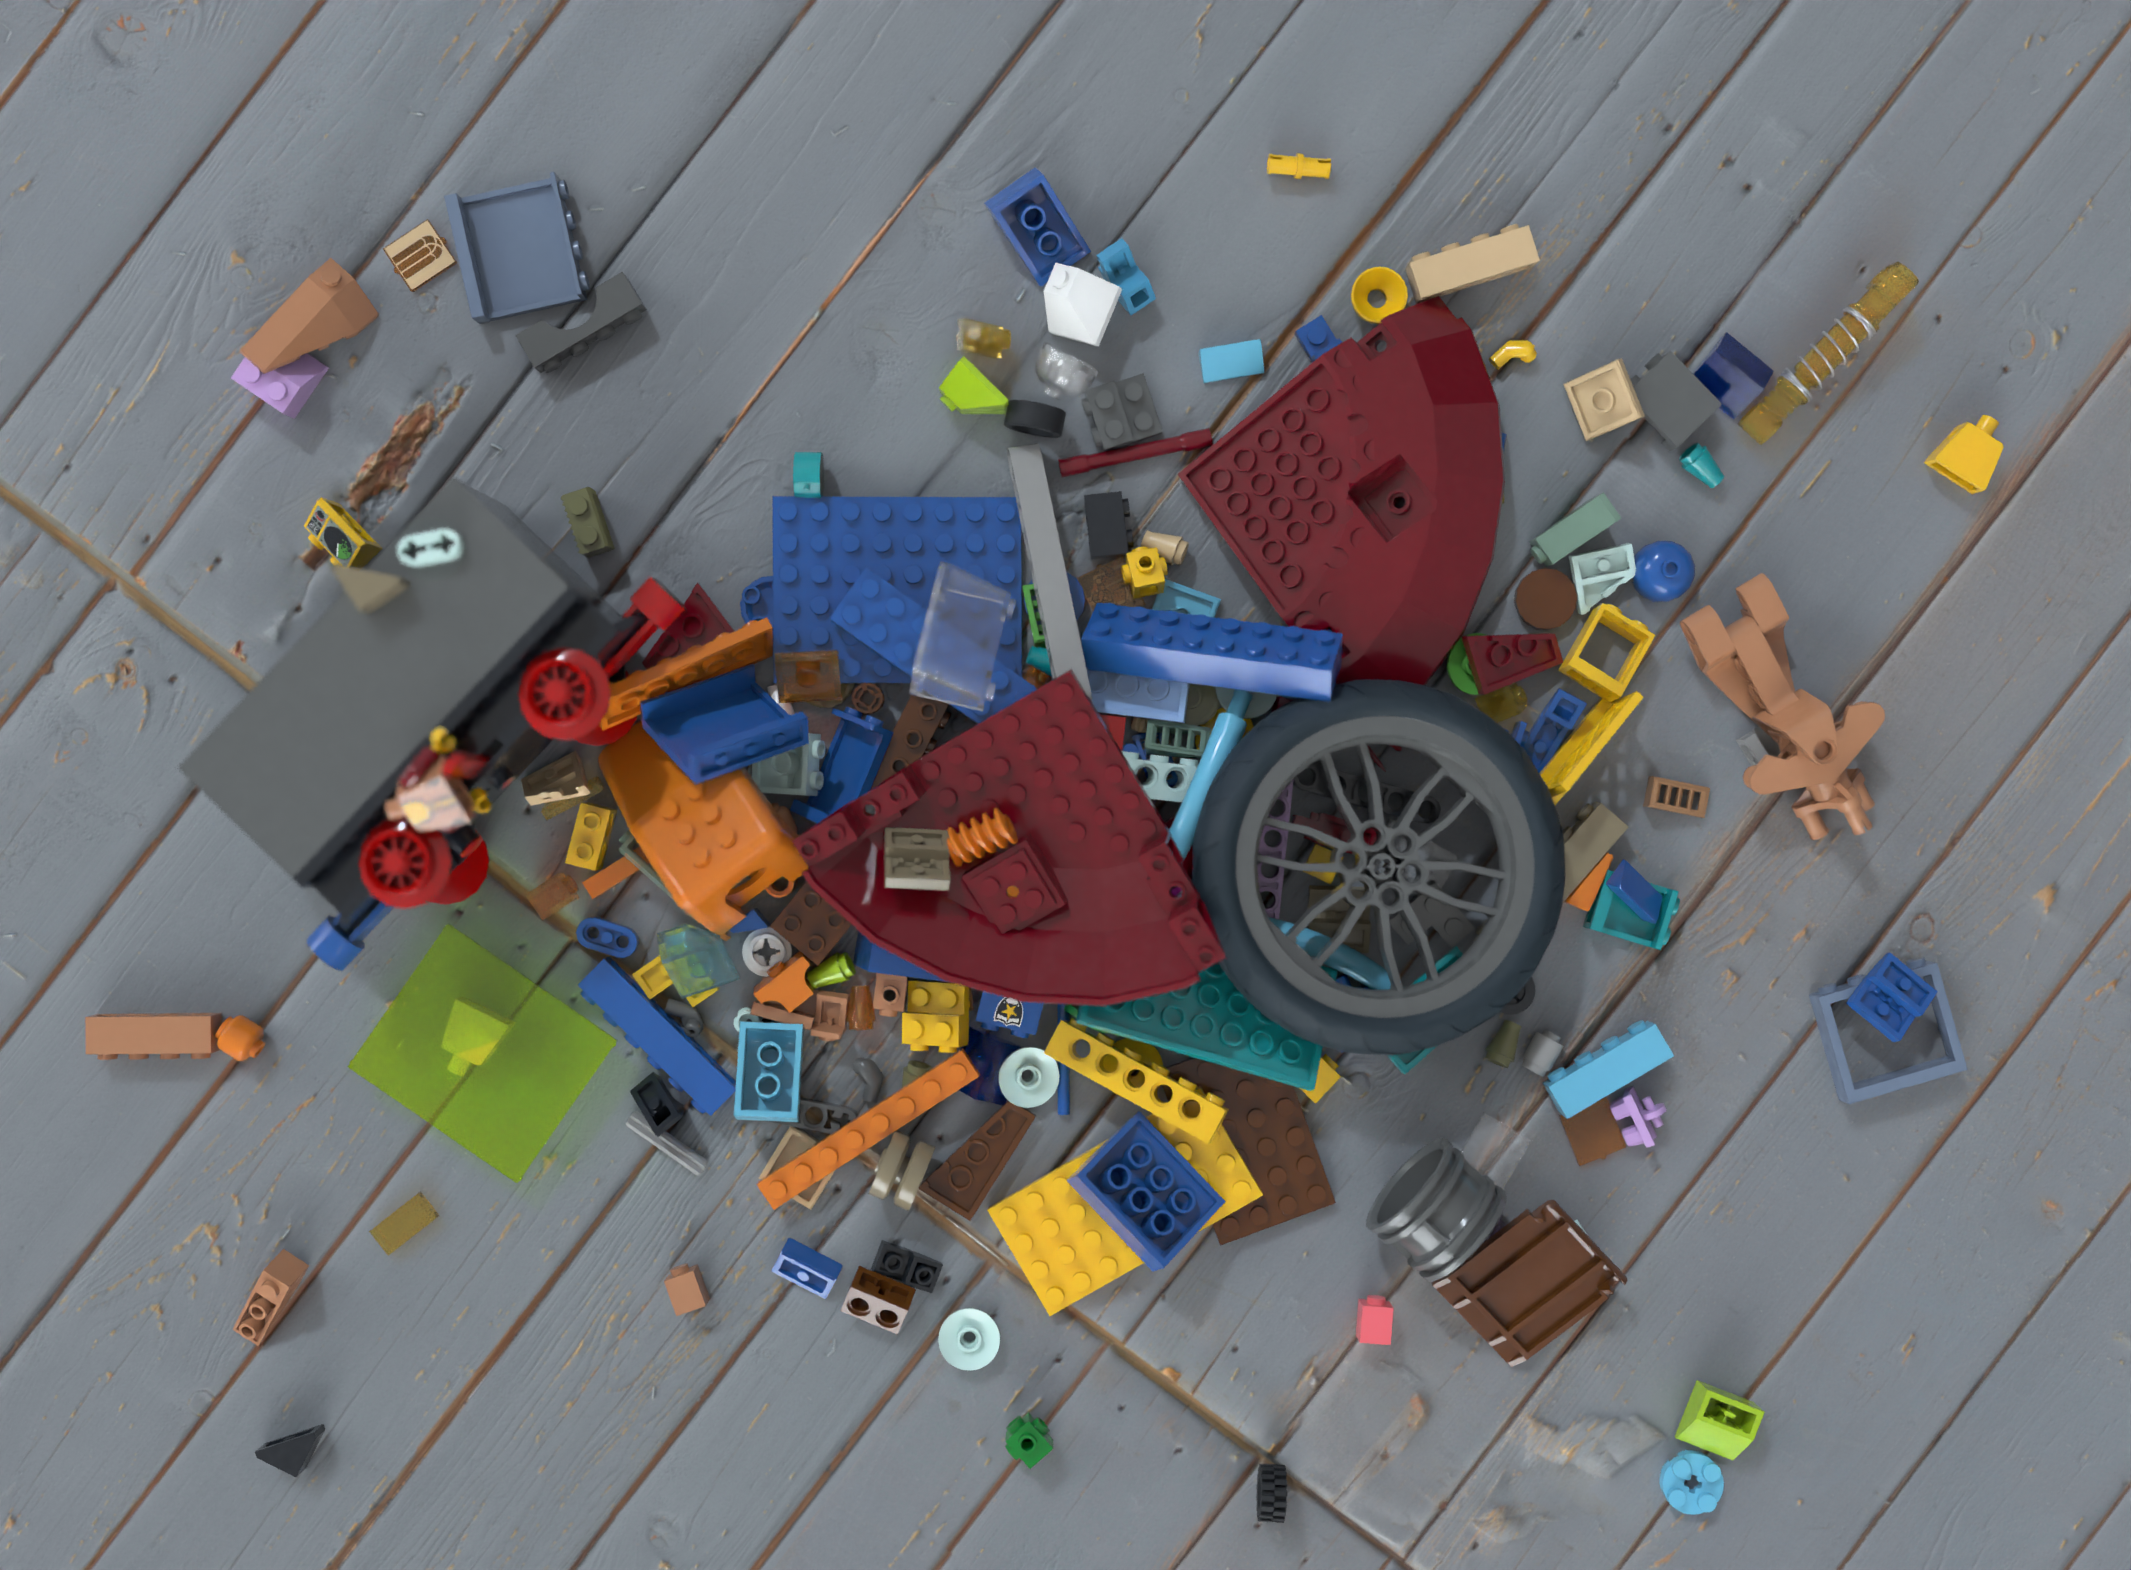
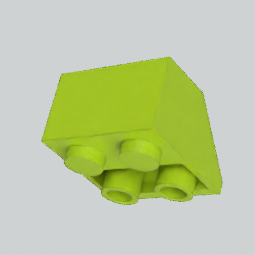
M1697 1380L1674 1437L1727 1459L1734 1460L1754 1441L1765 1412L1750 1400Z

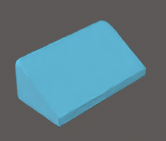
M1261 339L1203 348L1198 353L1203 383L1264 373Z

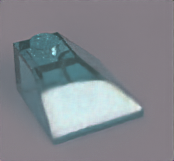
M683 924L656 933L661 962L681 999L740 979V974L720 935L689 924Z

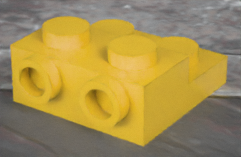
M908 981V1010L902 1013V1044H910V1050L928 1051L929 1046H939V1052L955 1053L957 1052V1047L968 1045L969 987L942 981Z

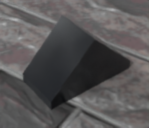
M324 1424L266 1442L255 1451L256 1457L297 1477L306 1469L325 1431Z

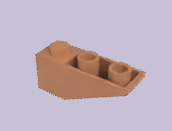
M283 1249L262 1271L233 1330L259 1346L296 1291L309 1265Z

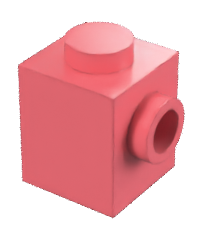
M1368 1295L1367 1299H1358L1356 1337L1360 1343L1391 1345L1394 1308L1389 1301H1386L1385 1297Z

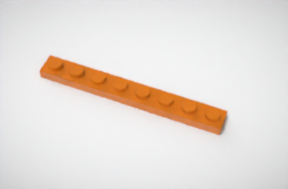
M961 1049L764 1177L756 1185L773 1210H775L980 1076L979 1071L964 1049Z

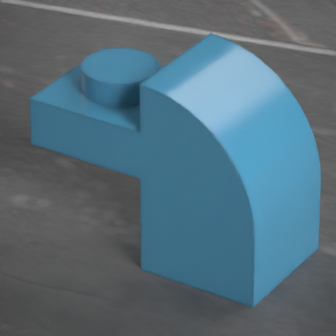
M1123 238L1096 255L1100 263L1098 269L1103 279L1122 288L1118 301L1131 316L1156 299L1149 279L1136 265L1129 245Z

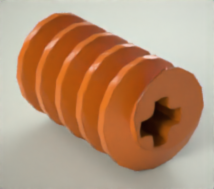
M995 808L994 819H991L987 813H983L982 824L973 817L971 818L970 829H968L964 822L959 823L960 833L958 834L952 827L948 828V850L958 867L962 866L963 860L967 863L972 862L974 855L982 858L985 856L986 851L989 853L996 852L997 845L1003 849L1008 846L1009 841L1013 844L1018 842L1015 827L1006 814L1003 815L998 808Z

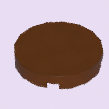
M1542 568L1532 571L1521 579L1515 590L1514 604L1520 618L1524 623L1535 629L1549 630L1559 627L1571 618L1576 609L1577 593L1575 586L1567 575L1557 569Z

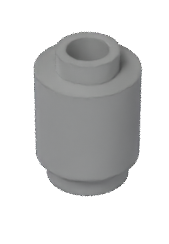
M1544 1029L1542 1034L1536 1031L1522 1056L1525 1058L1522 1066L1544 1077L1547 1071H1551L1564 1047L1559 1044L1561 1037Z

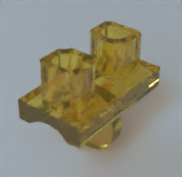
M967 318L957 319V325L960 329V333L956 335L958 351L990 358H1002V350L1010 349V330Z

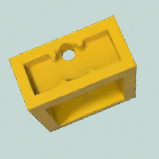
M1602 603L1590 613L1558 671L1611 703L1623 695L1652 643L1655 634L1648 631V627L1642 622L1630 620L1622 615V611L1618 607ZM1598 622L1634 643L1615 679L1579 657Z

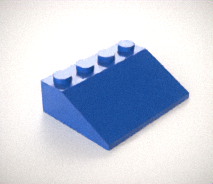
M1140 1111L1134 1114L1066 1180L1152 1272L1165 1268L1226 1202Z

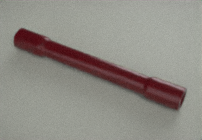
M1206 428L1152 442L1089 455L1082 454L1058 459L1061 477L1063 478L1087 473L1093 469L1180 451L1187 452L1211 447L1213 443L1210 429Z

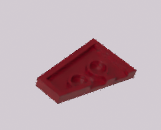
M1553 633L1461 636L1478 694L1481 695L1488 694L1563 663L1557 638Z

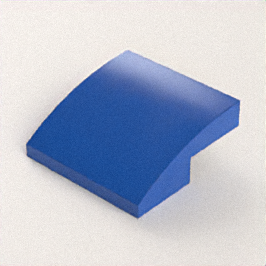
M1889 952L1866 975L1846 1004L1894 1043L1902 1039L1915 1017L1924 1014L1938 991Z

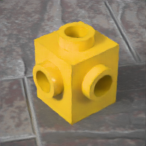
M1138 547L1130 553H1126V563L1121 565L1124 583H1130L1133 599L1164 593V576L1168 575L1165 558H1159L1157 547L1150 549L1148 547Z

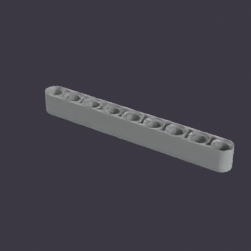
M1038 443L1007 448L1008 464L1052 678L1054 679L1072 669L1092 702L1087 669L1041 449Z

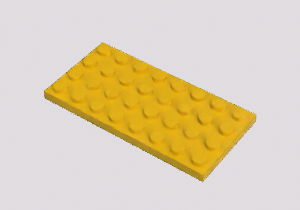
M1200 1086L1195 1089V1091L1206 1096ZM1192 1099L1188 1100L1185 1104L1186 1114L1190 1117H1197L1200 1113L1199 1103ZM1153 1113L1146 1117L1226 1201L1199 1231L1263 1196L1261 1188L1223 1124L1220 1125L1213 1141L1207 1144ZM1107 1140L987 1209L1049 1316L1144 1263L1066 1181Z

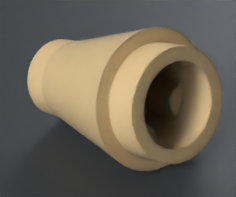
M1148 530L1141 543V547H1148L1149 549L1157 547L1159 558L1164 557L1171 566L1173 564H1182L1189 546V542L1184 541L1181 536L1154 533Z

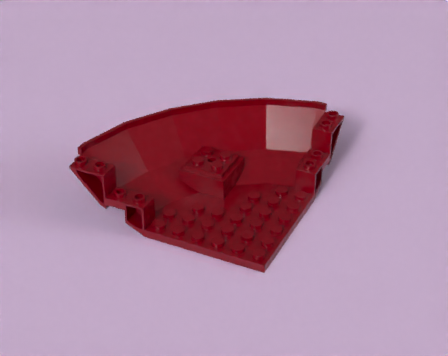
M1439 296L1390 314L1381 319V323L1358 342L1351 337L1322 354L1178 473V476L1289 627L1296 626L1302 629L1318 631L1328 630L1333 633L1343 634L1342 664L1336 681L1337 684L1353 680L1377 679L1398 680L1426 686L1464 634L1494 558L1505 486L1500 404L1472 329L1462 317L1456 319ZM1386 342L1385 350L1378 352V344ZM1403 497L1405 499L1404 507L1396 508V499Z
M1072 669L883 780L875 788L845 804L792 840L799 854L809 867L802 874L810 887L873 944L945 981L1017 1001L1096 1006L1115 1004L1187 988L1200 981V971L1226 958L1210 914L1201 900L1200 893L1183 868L1184 859L1170 830ZM866 805H873L876 813L869 814L866 811ZM995 808H998L1003 815L1006 814L1015 827L1018 837L1017 843L1013 844L1009 841L1008 846L1003 849L997 845L996 852L989 853L986 851L985 856L982 858L974 855L972 862L967 863L963 860L960 867L954 863L949 853V890L885 888V827L948 830L949 827H952L958 834L960 833L959 823L964 822L968 829H970L971 818H976L982 824V814L987 813L991 819H994ZM1015 886L1019 890V894L1012 897L1008 894L1007 888ZM1178 886L1181 888L1182 894L1175 896L1171 893L1170 888Z

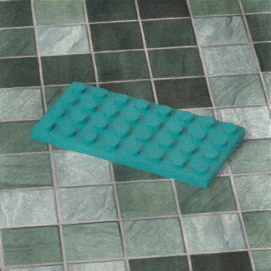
M1219 962L1200 971V981L1184 989L1105 1006H1079L1076 1019L1078 1024L1308 1091L1315 1089L1323 1046L1292 1034L1264 1016L1234 986ZM1321 965L1320 968L1336 981L1337 970Z

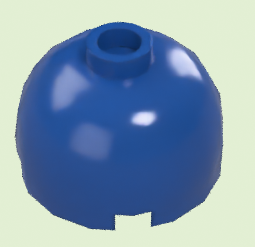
M1673 541L1653 542L1641 548L1634 556L1636 572L1632 578L1633 586L1642 597L1650 601L1668 602L1679 598L1690 588L1694 580L1695 564L1691 554L1682 545Z

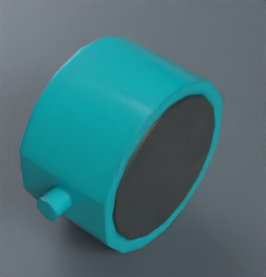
M795 452L793 462L795 497L821 498L823 496L824 461L822 452Z

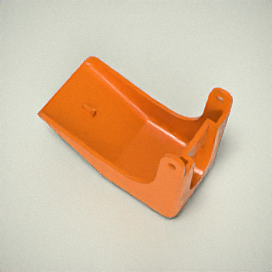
M642 720L632 726L626 735L616 742L610 743L601 751L598 757L599 768L632 835L676 904L719 938L725 941L731 938L728 930L747 917L741 907L780 877L783 876L792 883L802 875L803 871L809 868L792 842L799 835L776 812L745 767L695 784L643 729ZM755 871H758L747 882L743 883L742 885L736 888L731 889L744 877L748 876L749 874Z

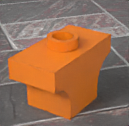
M799 951L784 964L782 961L777 962L767 971L769 976L754 987V996L761 1004L766 1001H777L789 1013L814 994L813 987L805 977V972L810 966V959Z

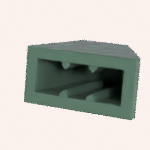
M1603 492L1589 499L1529 541L1533 547L1530 551L1539 564L1544 563L1548 567L1620 520L1621 517Z

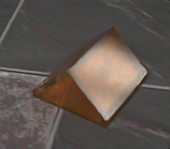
M838 650L774 653L779 703L842 700Z

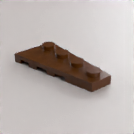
M1007 1101L920 1184L919 1189L971 1221L1034 1121L1036 1114Z

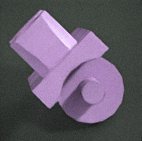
M1634 1087L1625 1089L1622 1097L1611 1102L1610 1109L1616 1120L1631 1115L1635 1123L1622 1130L1627 1145L1630 1147L1644 1143L1646 1148L1655 1145L1654 1139L1657 1138L1650 1120H1652L1655 1128L1661 1127L1663 1122L1660 1115L1666 1112V1107L1663 1103L1654 1105L1651 1097L1648 1096L1642 1099L1646 1108L1644 1109Z

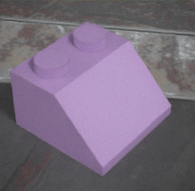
M307 353L300 356L299 360L264 374L244 357L231 379L281 413L295 419L329 367Z

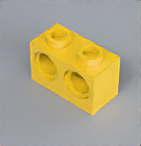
M589 802L580 803L565 863L593 871L603 868L617 814L616 809Z

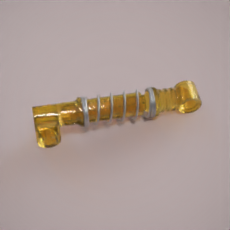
M1894 262L1884 267L1865 287L1868 289V292L1857 303H1851L1843 309L1844 316L1840 320L1834 318L1836 324L1828 333L1822 331L1824 337L1816 345L1810 344L1812 349L1803 358L1798 356L1800 361L1794 366L1796 372L1793 374L1789 369H1786V372H1782L1777 378V385L1774 387L1775 391L1771 390L1768 393L1770 397L1765 396L1763 398L1765 403L1758 402L1741 418L1738 425L1759 445L1764 444L1782 426V419L1786 420L1788 418L1787 412L1791 414L1794 411L1793 407L1797 408L1799 405H1806L1810 402V399H1812L1810 388L1821 390L1822 382L1826 378L1834 377V369L1838 365H1846V357L1850 353H1858L1860 342L1862 340H1870L1879 330V323L1919 283L1915 274L1899 262Z

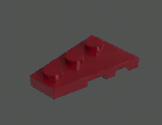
M698 582L684 603L686 609L661 634L643 660L642 664L646 669L656 666L662 659L668 657L675 658L684 654L692 646L707 644L722 633H732L735 631Z

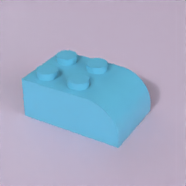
M740 1022L734 1117L736 1120L799 1122L803 1024Z

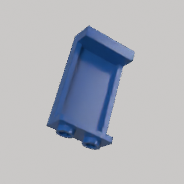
M847 706L844 712L833 708L831 714L839 716L841 720L820 769L824 776L823 787L818 790L817 796H809L807 803L794 799L790 811L819 823L845 804L870 791L894 733L882 728L884 721L869 715L863 720L861 719L862 712Z

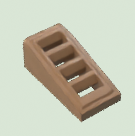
M1649 776L1643 806L1705 818L1710 788ZM1661 785L1666 786L1663 803L1658 802ZM1672 788H1677L1674 805H1669ZM1688 790L1685 808L1680 807L1683 791ZM1700 792L1698 808L1693 810L1694 793Z

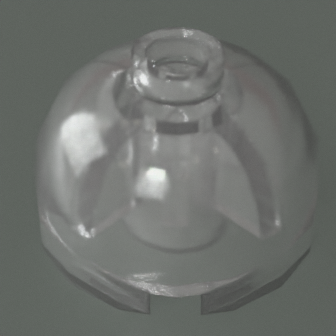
M1044 342L1038 354L1035 369L1038 380L1045 385L1043 392L1060 400L1062 395L1073 398L1085 393L1094 382L1099 371L1074 355L1061 351L1062 349Z

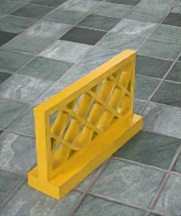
M1638 691L1611 703L1601 697L1539 774L1546 783L1555 806L1644 698Z

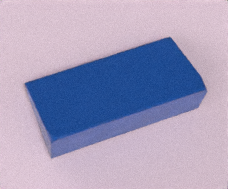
M1623 859L1606 885L1642 920L1656 924L1662 896Z
M789 1238L771 1272L826 1299L842 1269V1264Z

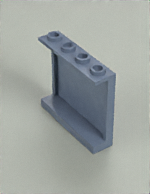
M550 172L551 178L463 198L457 193L444 196L471 317L477 323H486L588 300L585 290H590V284L586 272H581L579 260L583 259V253L579 241H574L572 230L576 229V222L573 212L571 210L567 211L565 199H569L568 187L565 180H560L555 172Z

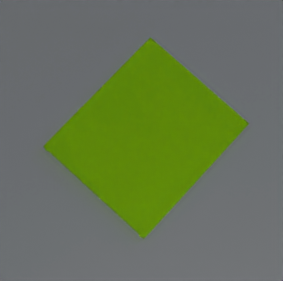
M448 923L443 927L436 941L355 1057L350 1060L348 1068L512 1181L518 1183L523 1179L527 1169L611 1049L616 1046L618 1040Z

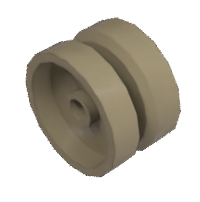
M895 1131L888 1148L884 1147L874 1171L876 1177L869 1195L884 1200L888 1197L893 1183L899 1186L893 1198L894 1205L909 1211L935 1146L920 1141L916 1144L911 1157L905 1156L911 1142L910 1136Z

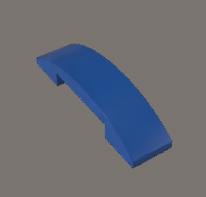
M1560 688L1552 696L1529 731L1528 739L1524 746L1526 753L1539 773L1553 757L1568 730H1572L1587 705L1585 701Z

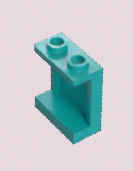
M1607 870L1594 902L1587 912L1583 927L1661 950L1662 945H1666L1670 938L1671 928L1668 926L1671 916H1674L1679 908L1680 899L1677 898L1679 892L1649 883L1662 896V902L1656 924L1642 920L1606 885L1614 871Z

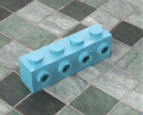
M1637 1021L1627 1028L1628 1032L1621 1037L1612 1036L1600 1044L1602 1048L1591 1054L1590 1051L1576 1057L1574 1059L1575 1064L1566 1069L1560 1067L1547 1075L1549 1079L1542 1084L1559 1113L1568 1119L1674 1057L1657 1025L1650 1021Z

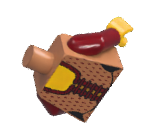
M436 728L431 733L430 738L433 745L431 747L426 746L406 768L399 778L396 799L385 803L387 815L391 820L408 816L415 829L421 832L428 830L454 832L463 824L470 823L471 819L475 816V811L486 813L491 808V802L486 798L488 794L482 788H475L468 793L460 778L448 777L441 770L443 764L448 759L445 755L439 756V752L451 751L455 746V740L451 736L440 743V740L447 734L444 728Z

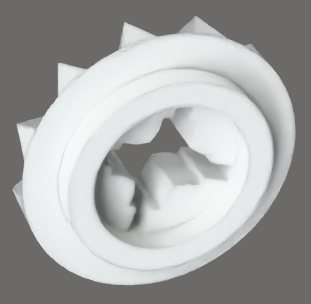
M770 927L757 929L750 933L744 941L742 956L746 966L753 973L765 977L769 976L767 971L779 961H782L784 964L791 958L792 954L790 942ZM766 938L770 948L780 950V952L771 955L769 965H767L765 955L754 954V951L764 948Z

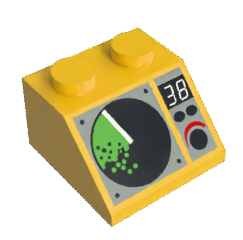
M323 497L316 501L304 525L311 533L308 539L320 550L325 548L332 555L329 560L333 565L337 564L362 569L383 549L341 504Z

